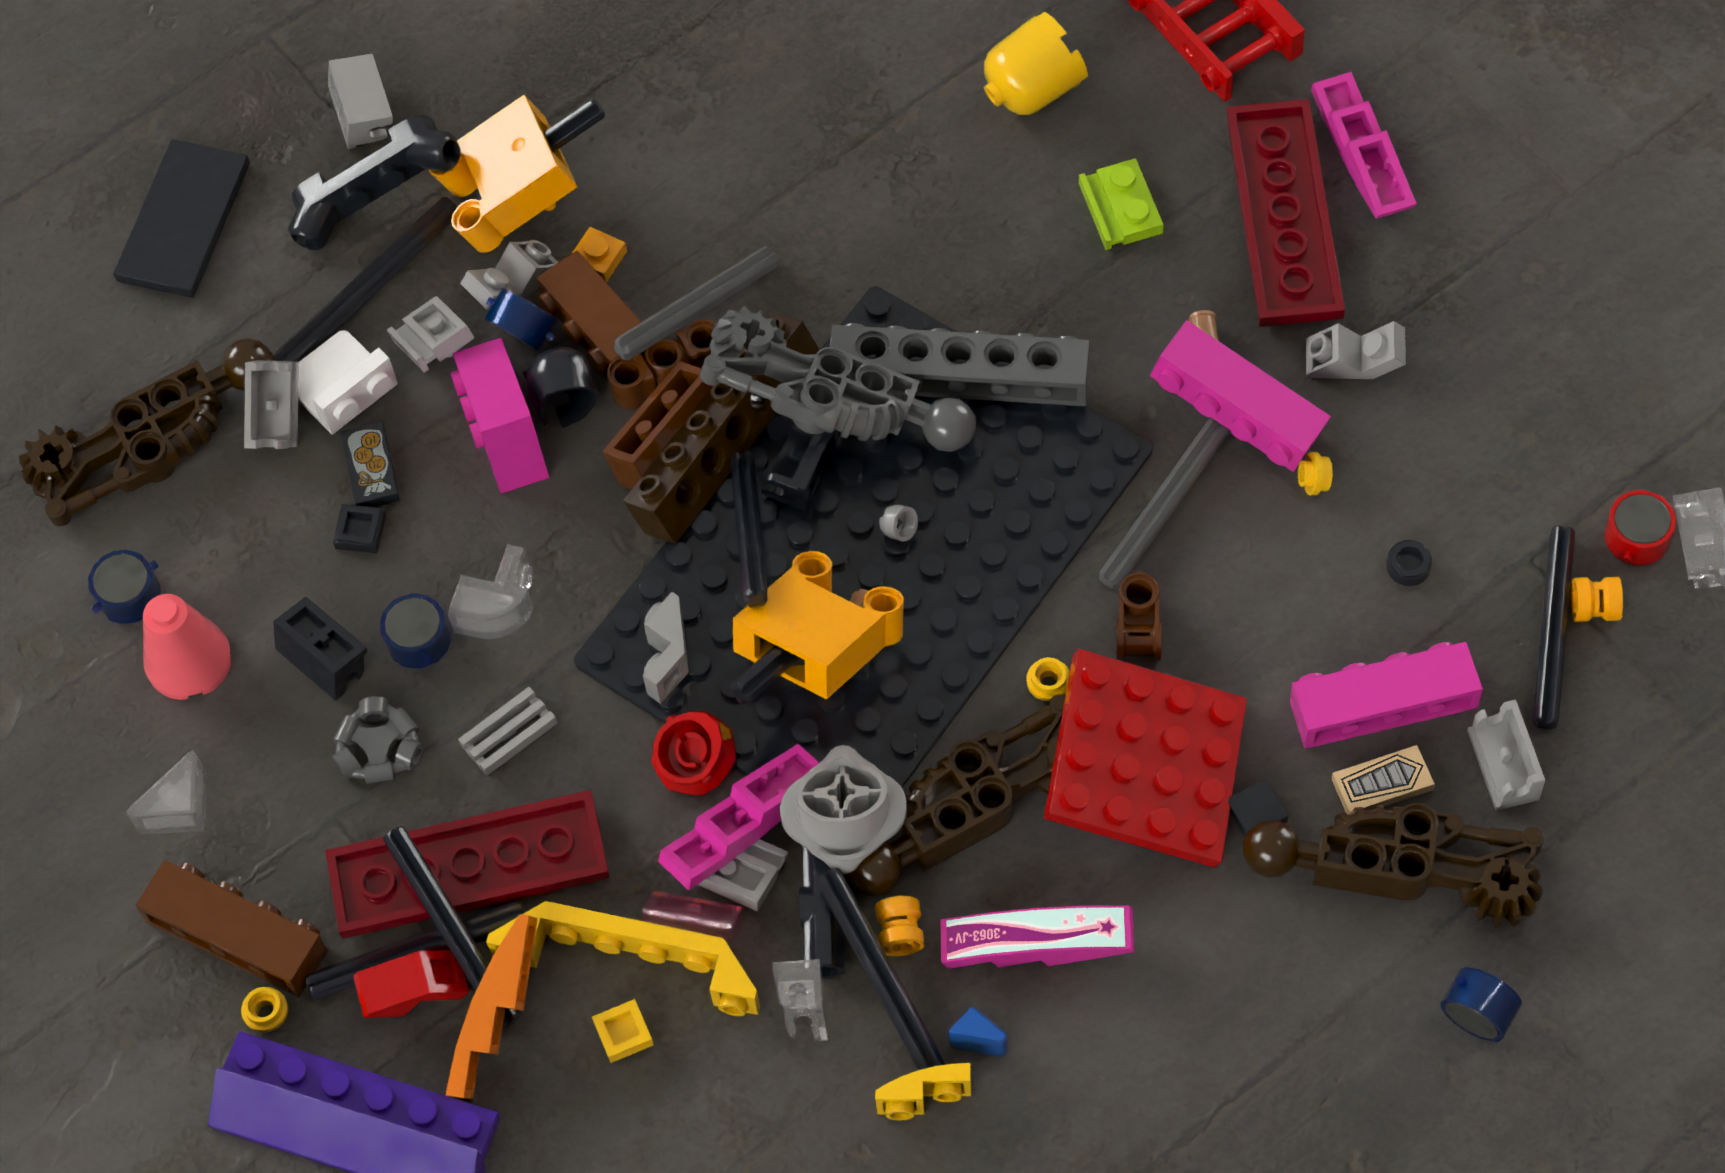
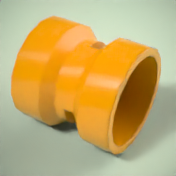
M1588 577L1573 578L1571 584V610L1574 622H1588L1593 617H1602L1605 621H1620L1623 612V591L1620 577H1604L1600 582H1592Z
M894 896L885 898L875 904L876 922L881 925L882 929L878 935V940L886 955H910L921 951L925 947L923 930L917 924L921 917L920 901L917 898Z

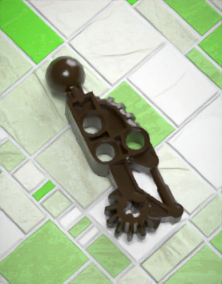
M241 339L226 348L220 366L204 373L197 360L120 399L111 409V422L102 430L88 437L73 429L64 433L63 429L55 425L50 435L38 429L39 440L36 442L25 440L27 453L19 455V463L23 468L22 477L24 481L32 486L35 495L46 498L48 502L45 507L46 514L55 526L62 527L71 521L72 515L97 503L98 499L119 488L125 492H131L149 482L158 483L166 480L173 473L175 466L182 463V457L186 455L192 457L195 455L194 450L200 444L206 445L210 441L209 434L218 429L220 424L216 415L223 408L217 395L232 387L245 391V362L255 360L275 361L273 353L259 340ZM179 400L176 405L169 408L165 407L171 401ZM141 420L137 425L127 427L132 421ZM159 453L154 459L145 460L149 454ZM118 459L113 478L91 489L89 487L77 493L91 472ZM59 462L62 470L68 478L67 483H65L57 467L55 466V463Z
M1055 695L1051 698L1050 705L1022 719L1020 724L1003 733L991 730L973 740L958 742L951 748L948 756L937 762L936 769L929 767L924 770V777L920 781H913L909 786L910 794L905 796L907 814L902 825L903 837L890 844L885 841L876 851L867 856L857 869L847 873L846 877L850 885L860 894L871 897L888 894L898 884L902 876V869L906 865L917 860L925 872L1002 830L1009 824L1012 818V805L1022 796L1037 788L1048 794L1066 695ZM1050 725L1033 753L1009 766L1000 768L1005 746L1026 735L1031 736ZM965 764H973L979 769L967 773L958 768ZM988 799H996L1002 804L996 808H987L981 803ZM950 820H957L963 824V826L955 830L947 829L942 825Z
M1411 803L1403 808L1393 806L1391 811L1384 810L1382 805H1376L1374 810L1364 811L1363 807H1355L1350 814L1342 812L1335 816V824L1333 826H1329L1326 829L1322 828L1319 843L1299 840L1298 835L1290 825L1279 820L1261 821L1249 830L1243 841V855L1247 864L1255 873L1266 878L1281 877L1294 867L1315 870L1313 885L1399 900H1415L1420 898L1425 893L1426 888L1429 887L1460 890L1461 899L1465 907H1478L1475 915L1477 921L1484 919L1486 916L1493 917L1492 922L1495 929L1501 926L1504 918L1514 928L1520 924L1522 916L1530 918L1535 913L1537 907L1535 902L1541 899L1543 893L1542 886L1536 884L1540 880L1541 872L1533 863L1534 857L1540 853L1544 842V834L1541 830L1529 827L1522 832L1492 826L1491 828L1467 825L1463 824L1461 817L1456 814L1435 811L1422 803ZM1417 827L1425 834L1413 835L1405 828ZM1460 837L1488 842V845L1506 847V849L1478 858L1444 851L1455 844ZM1354 861H1368L1373 865V868L1362 869L1355 865ZM1506 863L1507 868L1503 879L1505 891L1499 889V881ZM1412 868L1419 873V876H1406L1400 869Z

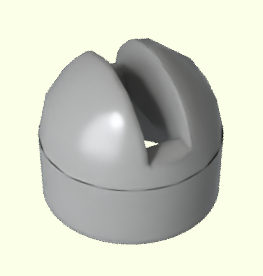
M903 505L889 506L884 510L883 517L879 519L880 529L884 535L891 539L907 541L916 532L918 525L917 514L911 507Z

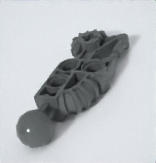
M745 306L738 312L728 309L727 313L723 315L722 319H719L713 328L712 340L709 345L711 354L705 358L699 375L702 382L707 385H716L720 382L746 393L748 391L771 401V407L775 412L793 419L795 425L806 433L821 434L828 432L832 434L833 430L841 432L840 437L843 438L855 435L860 441H867L869 437H872L874 440H882L886 438L888 433L898 435L904 420L922 426L923 435L937 450L949 452L963 449L975 435L976 417L970 407L960 399L943 398L935 400L931 405L915 399L914 396L920 381L838 348L825 347L820 349L817 354L807 355L786 347V341L783 338L784 331L776 328V318H764L762 316V309L756 314L751 313ZM743 348L747 349L744 358H739ZM750 375H765L783 383L778 385L777 388H773L752 379Z

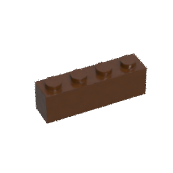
M166 860L162 862L135 905L146 923L297 997L301 996L307 986L306 975L317 970L328 952L320 937L321 932L317 927L300 918H297L294 923L282 917V913L278 908L264 900H258L255 904L243 898V893L227 882L220 881L216 885L204 879L205 875L188 863L182 862L180 866H177Z

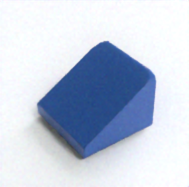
M970 1007L949 1030V1044L953 1048L1001 1057L1007 1053L1006 1033L975 1007Z

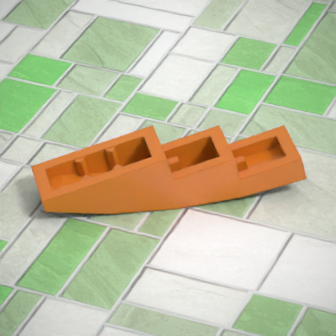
M519 914L494 953L471 1000L460 1032L445 1096L473 1099L480 1052L499 1054L505 1008L524 1011L537 918Z

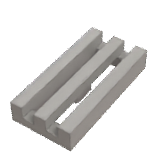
M527 687L458 740L461 747L485 775L488 776L558 724L556 716L546 709L542 700L535 696V692L530 687ZM539 715L541 717L539 720H537L527 729L522 731L520 734H518L516 737H514L512 740H510L508 743H506L504 746H502L488 758L485 759L483 757L484 754H486L500 742L506 741L508 738L513 736L520 727L529 722L535 716Z

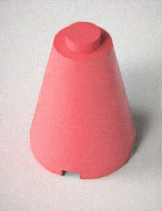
M173 594L156 596L148 602L144 609L143 664L147 678L152 686L164 696L177 700L189 699L188 696L201 692L205 695L215 690L224 681L231 667L230 645L224 632L179 596Z

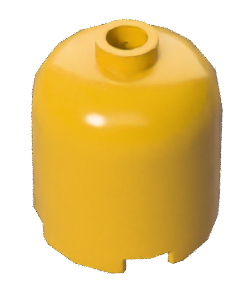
M1043 12L1038 16H1033L988 52L984 62V74L988 84L984 86V90L995 106L998 107L1003 104L1009 111L1018 115H1031L1071 91L1088 77L1087 67L1080 52L1077 49L1072 53L1069 52L1061 40L1067 34L1066 31L1048 13Z

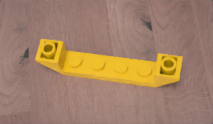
M548 901L523 914L537 918L530 967L537 968L546 935H550L552 940L561 944L575 945L577 941L593 944L596 949L608 954H619L621 950L636 953L640 958L651 963L661 964L665 960L683 963L685 968L699 973H707L710 969H713L715 971L709 989L713 1006H718L720 1011L732 1016H744L745 1013L759 1014L760 1002L757 990L724 938ZM517 918L488 934L486 944L492 957Z

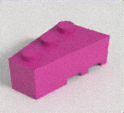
M502 338L453 353L458 370L450 372L457 395L466 394V396L459 398L467 423L475 420V423L469 424L477 449L485 448L500 494L548 479L549 474L534 424Z

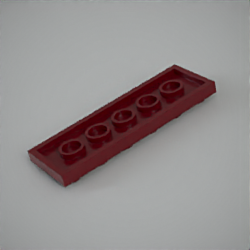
M1309 99L1227 107L1226 119L1259 327L1344 319L1345 307Z
M591 790L407 831L457 913L610 878ZM383 837L325 850L338 931L342 939L431 919L383 841Z

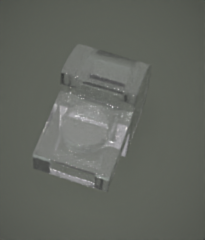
M507 544L494 582L464 575L460 576L448 610V616L454 633L483 639H496L512 634L526 623L533 611V605L528 592L532 581L533 567L528 563L524 547Z

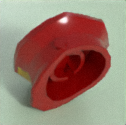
M691 711L676 716H669L666 719L667 723L661 727L654 740L651 763L658 777L668 790L703 796L717 788L727 778L736 762L733 731L724 722L707 711Z

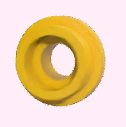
M1309 452L1306 455L1305 461H1300L1298 466L1299 485L1305 488L1309 496H1317L1320 491H1328L1330 489L1333 477L1330 458L1321 456L1318 452Z
M1042 658L1029 668L1027 687L1030 693L1037 699L1050 701L1055 695H1066L1070 671L1058 659ZM1046 677H1052L1057 683L1047 686L1043 685L1041 681Z
M256 988L246 996L242 1003V1018L246 1025L256 1032H271L279 1028L286 1020L288 1015L287 1000L275 988ZM266 1005L273 1006V1011L270 1015L266 1017L258 1016L259 1010Z

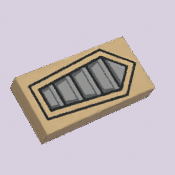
M1417 745L1332 773V782L1347 814L1352 813L1355 807H1363L1364 811L1374 810L1376 805L1385 807L1433 791L1435 785Z

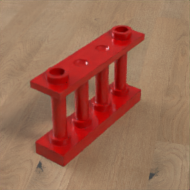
M1127 0L1135 11H1141L1196 70L1206 89L1210 92L1215 91L1224 102L1231 99L1233 74L1269 51H1280L1289 62L1303 54L1305 29L1278 0H1232L1239 9L1197 35L1183 20L1216 0H1185L1173 8L1165 0ZM1246 23L1255 24L1264 34L1263 37L1222 62L1208 48Z

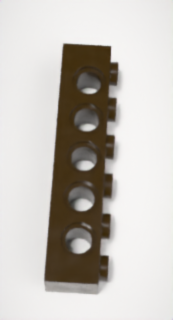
M774 312L769 314L766 319L776 318V328L784 331L783 338L786 341L787 348L804 355L817 354L819 348L802 320ZM743 348L739 358H744L747 349ZM750 375L752 379L773 388H777L778 385L783 383L765 375ZM720 382L713 385L711 390L623 500L645 534L673 544L677 543L731 473L730 457L735 452L743 454L748 451L777 414L772 409L770 400L748 391L746 393Z

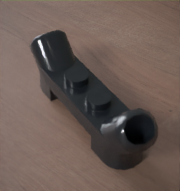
M415 115L401 121L388 129L392 142L328 181L318 172L294 189L292 201L296 212L288 227L290 236L304 248L310 250L323 249L336 223L364 208L425 169L441 172L452 171L461 155L457 139L449 132L438 131L433 119L425 115Z

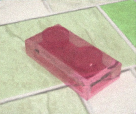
M654 890L643 908L642 921L721 937L725 941L731 942L741 924L743 907Z

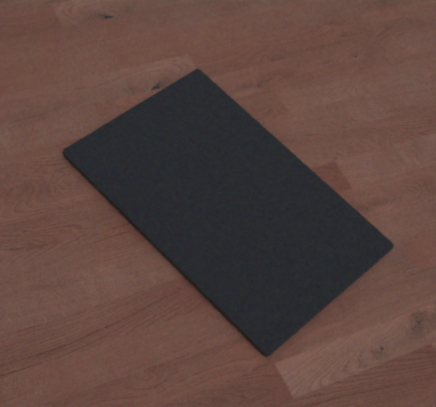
M877 286L868 289L840 324L858 323L865 327L880 328L896 325L914 330L943 328L951 332H957ZM830 338L822 348L830 346ZM872 354L866 358L876 359L881 357V355ZM913 357V358H910L909 360H910V361H921V360H923L924 358H922V357ZM961 359L952 361V363L954 364H962L967 362ZM998 362L994 365L1004 367L1009 365V363ZM914 396L915 399L930 405L935 400L943 399L942 397ZM960 399L970 407L976 417L975 435L960 450L952 452L937 450L923 435L922 426L904 420L898 435L888 433L886 438L882 440H874L872 437H869L867 441H860L855 435L843 438L840 437L841 432L838 431V443L805 511L761 495V488L768 473L771 472L794 422L793 419L777 413L748 450L754 456L767 588L792 567L793 560L797 555L808 551L824 553L832 561V593L850 601L852 594L860 589L869 591L876 587H891L902 594L904 609L903 637L894 645L885 646L827 700L779 676L755 699L748 701L746 704L739 703L736 700V696L730 691L731 684L755 662L739 655L733 649V617L747 605L743 600L732 475L730 473L677 543L673 544L666 541L574 656L575 666L578 670L664 724L667 723L666 719L671 715L676 716L691 711H707L720 719L733 731L736 747V762L733 767L745 775H749L797 744L803 747L819 763L833 748L845 745L855 749L864 759L893 778L903 788L1152 455V444L1086 405L1073 406ZM903 505L915 510L918 517V525L912 538L907 541H899L884 535L880 529L879 519L883 517L884 510L887 507ZM673 592L679 596L682 609L689 672L660 704L647 695L643 679L644 668L647 662L656 653H661L648 643L644 623L650 608L657 602H663Z

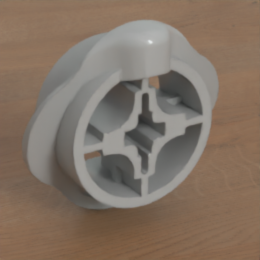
M845 745L833 748L819 764L794 782L783 795L780 805L781 821L787 834L808 849L813 855L824 861L831 869H840L842 874L851 873L857 869L867 856L876 851L886 840L894 836L902 827L907 814L906 797L901 786L874 764L864 759L855 749Z

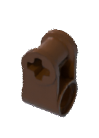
M1132 573L1124 578L1119 589L1116 660H1123L1125 656H1152L1154 660H1161L1162 621L1159 620V586L1156 580L1146 573ZM1139 594L1147 597L1149 601L1144 604H1134L1129 598Z

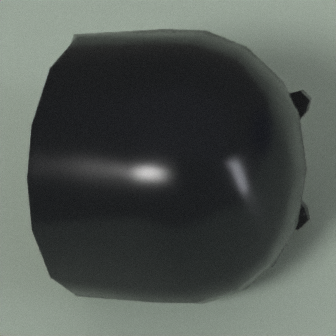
M555 347L548 349L538 355L530 367L523 371V375L527 380V390L544 426L548 423L544 408L550 395L559 392L566 393L570 397L567 404L559 406L556 410L563 428L583 419L594 407L600 396L591 364L582 352L573 348Z

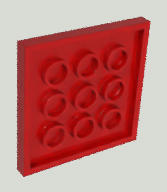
M1078 649L1072 657L1044 819L1216 868L1222 862L1230 811L1228 800L1233 792L1247 698Z

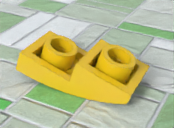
M970 1063L934 1066L903 1075L875 1090L877 1115H886L891 1120H909L914 1117V1114H924V1096H933L934 1100L940 1102L959 1101L961 1096H971Z

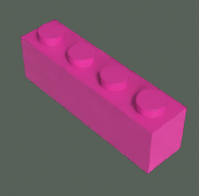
M1187 320L1162 352L1150 374V377L1156 380L1164 390L1177 394L1192 404L1200 414L1213 418L1228 428L1236 438L1249 442L1265 453L1273 463L1284 466L1292 472L1298 467L1300 461L1305 457L1331 418L1330 415Z
M1442 642L1420 653L1409 655V653L1400 652L1387 657L1382 662L1369 665L1361 662L1353 663L1344 667L1339 672L1326 675L1321 673L1307 674L1297 682L1292 683L1290 705L1304 748L1308 749L1476 709L1479 706L1483 688L1467 643L1462 642L1453 645L1450 642Z

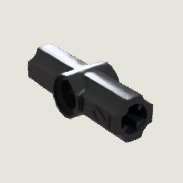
M803 846V887L799 889L801 929L804 928L803 952L805 974L817 979H832L838 975L845 974L844 931L818 885V878L823 873L831 870V868Z

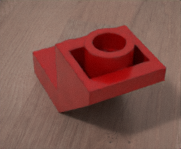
M451 950L417 951L359 971L353 976L364 1018L404 1017L421 1001L461 1000L470 992L465 973Z

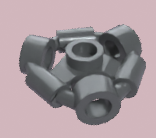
M371 696L362 699L359 702V708L351 716L346 715L333 738V742L337 745L335 754L331 757L348 781L352 778L365 779L366 784L394 780L396 774L405 770L414 771L420 763L424 747L419 742L417 736L419 727L403 708H394L384 697ZM388 720L387 724L375 728H364L361 725V722L379 724ZM399 739H403L398 747L395 763H393L388 758L396 742ZM357 746L366 754L368 762L364 767L361 768L356 758L349 751V747Z

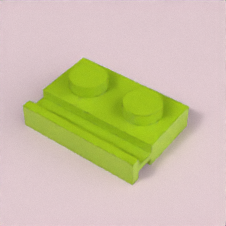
M1136 158L1097 169L1095 174L1088 176L1085 173L1079 174V186L1105 250L1112 249V245L1122 242L1125 245L1163 234V222Z

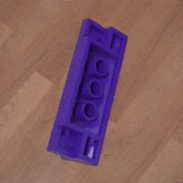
M239 1031L223 1069L216 1068L208 1126L212 1129L349 1173H484L486 1169L484 1159L501 1118L496 1111Z

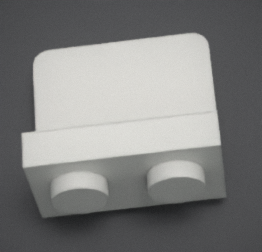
M342 330L299 362L298 401L333 435L398 383L390 358L380 348H377L370 354L348 331Z

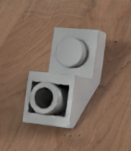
M539 241L509 242L495 269L468 270L460 284L486 310L497 309L507 290L524 299L539 288L537 277L559 262L551 255V250Z
M1395 321L1362 336L1338 323L1306 338V375L1311 378L1375 379L1406 365L1405 327Z
M673 592L663 602H657L650 608L644 623L648 643L661 653H656L647 662L644 668L643 679L647 695L660 704L689 672L683 614L679 596Z

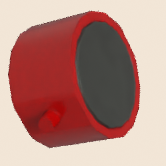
M1646 490L1630 491L1618 497L1610 508L1605 527L1604 538L1607 548L1617 559L1635 566L1652 564L1661 559L1669 549L1675 531L1676 516L1673 507L1661 495Z

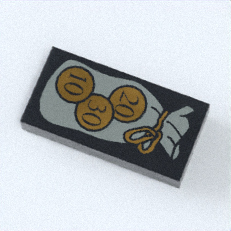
M382 421L340 431L356 505L376 507L400 501Z

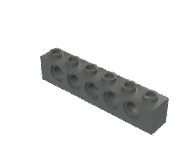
M858 323L832 325L829 347L841 349L920 381L915 396L1073 406L1086 405L1089 340L1078 339L1073 336H1061L1058 338L1036 337L1029 333L999 335L988 331H975L973 333L951 332L943 328L914 330L896 325L887 328L865 327ZM872 354L881 355V357L876 359L866 358ZM913 357H922V358H924V359L921 360V361H910V360H909L910 358H913ZM958 359L967 361L962 364L952 363V361ZM998 362L1009 363V365L1004 367H999L994 364ZM1046 364L1052 366V368L1040 369L1037 366Z

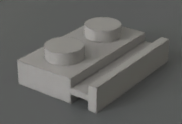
M437 296L404 317L402 320L405 324L397 330L392 326L387 329L394 343L424 373L429 370L427 364L435 358L441 362L447 357H452L453 353L461 351L468 342L474 339L468 326Z
M759 839L698 885L758 912L778 879L781 868L788 862V851Z

